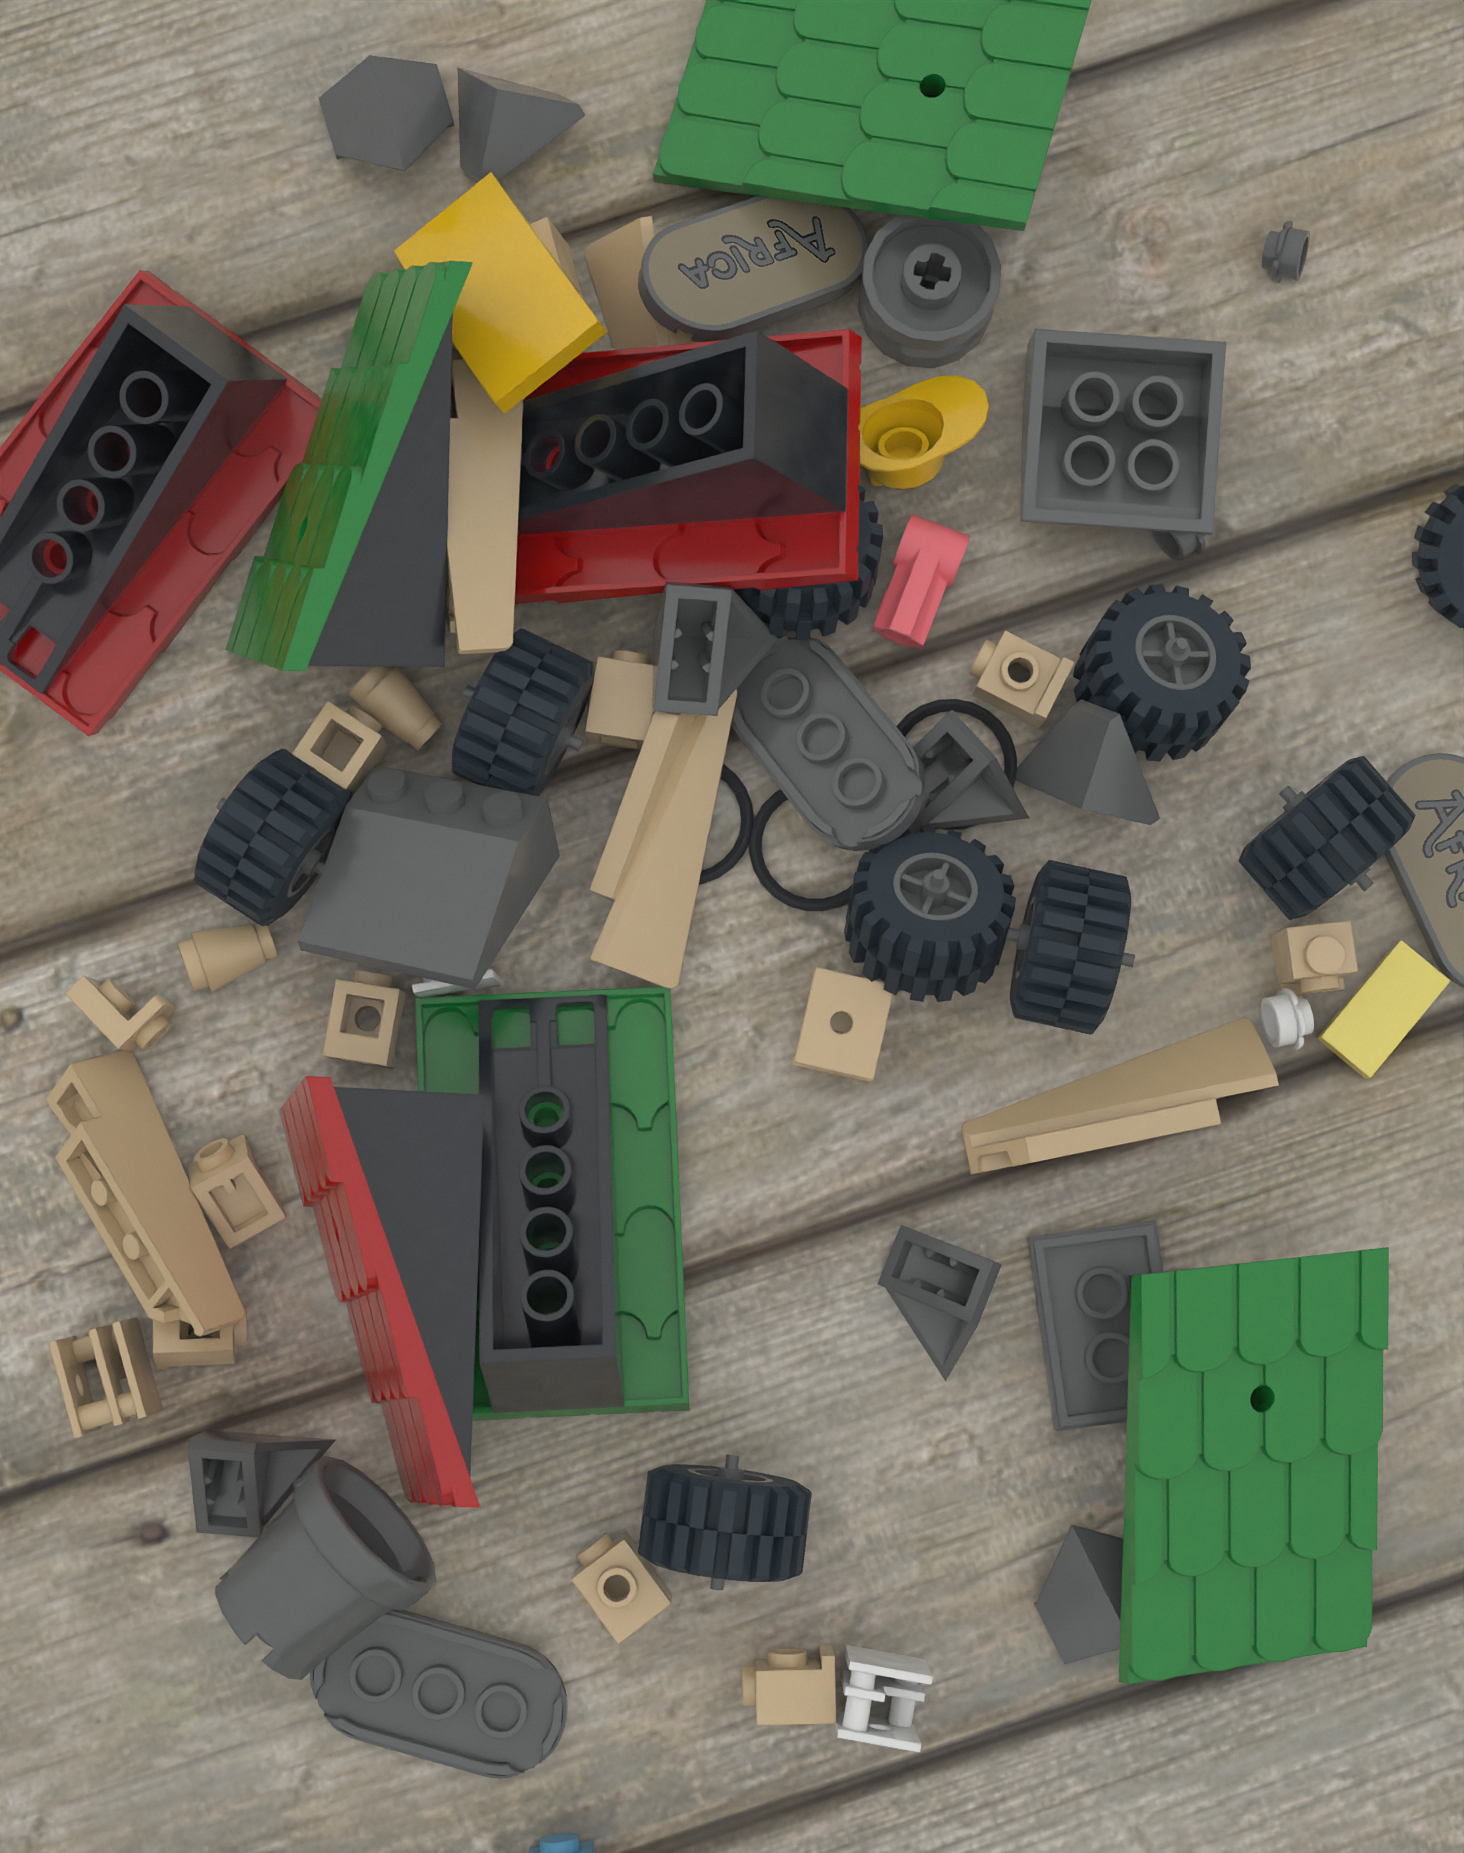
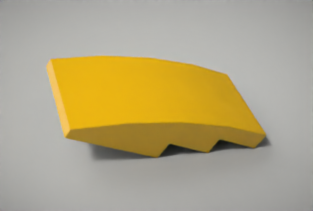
M492 172L394 250L404 269H408L412 265L424 266L429 262H473L453 310L452 343L490 398L504 414L607 333V330L584 301L583 296L560 267L556 258Z

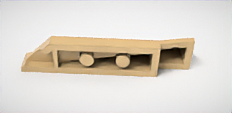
M652 216L638 218L592 242L586 247L584 252L614 350L696 343L695 340H691L694 334L685 333L680 329L675 334L661 326L650 315L641 300L638 290V276L645 250L655 236Z
M464 359L452 360L446 624L449 632L456 634L458 654L493 653L506 651L513 644L523 400L504 414L490 398Z
M737 689L720 707L718 716L654 712L589 890L614 902L590 960L668 989H674L679 984L738 693Z
M1241 1018L964 1122L961 1131L970 1174L1219 1125L1221 1120L1216 1098L1279 1086L1277 1074L1253 1022L1250 1019Z
M123 1050L70 1064L46 1098L49 1107L71 1135L55 1159L148 1317L164 1324L177 1320L188 1322L194 1328V1334L200 1337L237 1324L245 1316V1310L197 1198L190 1189V1182L133 1052Z

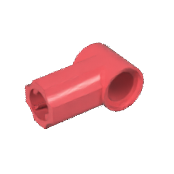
M911 514L892 567L896 569L877 611L872 631L896 644L922 649L946 587L951 589L971 536Z

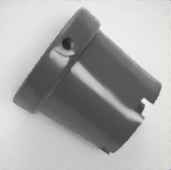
M323 1456L292 1482L294 1487L291 1502L238 1561L219 1578L222 1581L215 1587V1596L221 1612L238 1638L246 1645L257 1636L265 1644L272 1647L273 1650L261 1661L273 1671L289 1679L302 1680L323 1660L391 1609H407L426 1595L436 1584L433 1559L424 1540L405 1513L383 1489L362 1471L344 1460L329 1456Z

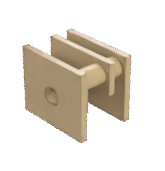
M816 967L810 985L792 1065L867 1083L874 1080L893 994L883 990L885 983L875 980L871 982L866 978Z
M137 1317L88 1330L89 1336L80 1339L72 1336L48 1342L74 1438L100 1430L101 1425L113 1422L114 1426L131 1421V1416L137 1415L138 1419L163 1410ZM96 1359L106 1399L96 1402L93 1401L83 1362ZM127 1377L130 1391L123 1393L120 1379Z

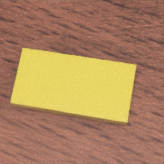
M1399 940L1383 956L1317 1036V1039L1363 1078H1371L1449 984L1450 980L1406 943Z

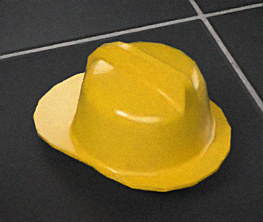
M958 375L936 376L920 381L885 399L862 407L859 424L860 466L866 468L871 484L873 486L884 485L888 488L905 490L917 488L930 482L942 469L945 455L975 438L985 425L990 408L985 391L975 381Z

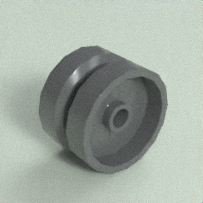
M896 215L876 232L864 256L858 312L866 335L884 355L906 366L936 368L959 361L979 344L991 321L994 306L1000 292L1001 263L993 240L980 225Z

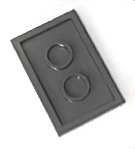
M1156 1220L1027 1237L1054 1430L1062 1431L1127 1422L1131 1312L1128 1276L1164 1272Z

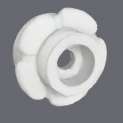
M1283 988L1277 992V995L1262 999L1260 1008L1261 1020L1269 1043L1274 1048L1290 1045L1293 1050L1301 1049L1304 1045L1303 1035L1311 1034L1314 1029L1313 1013L1307 999L1303 996L1297 997L1290 988Z

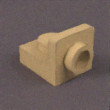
M83 975L65 993L118 1049L133 1052L138 1046L145 1051L156 1044L171 1028L172 1024L167 1018L177 1009L168 998L155 995L132 1016L129 1012L136 1006L135 1002L110 978L101 984L98 980Z
M244 1134L230 1141L226 1138H221L207 1144L197 1152L194 1161L188 1165L190 1189L229 1249L286 1218L285 1209L252 1156L251 1145Z

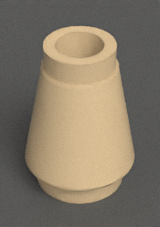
M373 666L348 693L358 704L357 708L378 721L383 726L382 728L406 744L409 743L416 751L443 725L434 716L433 710L401 667Z
M253 923L191 932V939L177 943L193 992L209 987L210 991L213 992L261 966L267 960L278 957L268 926L262 927L259 924L253 925Z

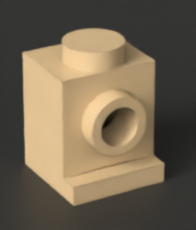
M1005 631L998 645L986 639L969 672L980 678L972 696L1039 729L1047 718L1075 662L1065 657L1060 659ZM1018 663L1029 669L1030 679L1023 683L1013 681L1008 674V666Z
M1351 920L1289 927L1271 935L1278 991L1283 988H1290L1296 996L1340 991L1345 989L1343 977L1358 972Z
M355 971L353 982L336 979L322 1056L394 1069L396 1061L395 1051L406 993L400 989L391 988L392 976ZM366 1008H375L380 1015V1022L372 1031H363L358 1024V1016Z
M243 1307L245 1316L237 1324L215 1331L212 1338L191 1339L189 1334L193 1327L190 1323L182 1320L165 1324L153 1320V1358L156 1371L169 1370V1367L234 1364V1347L247 1346V1307Z
M819 1645V1658L807 1659L806 1649L777 1648L768 1651V1659H755V1665H742L743 1706H756V1725L836 1724L835 1654L832 1645Z

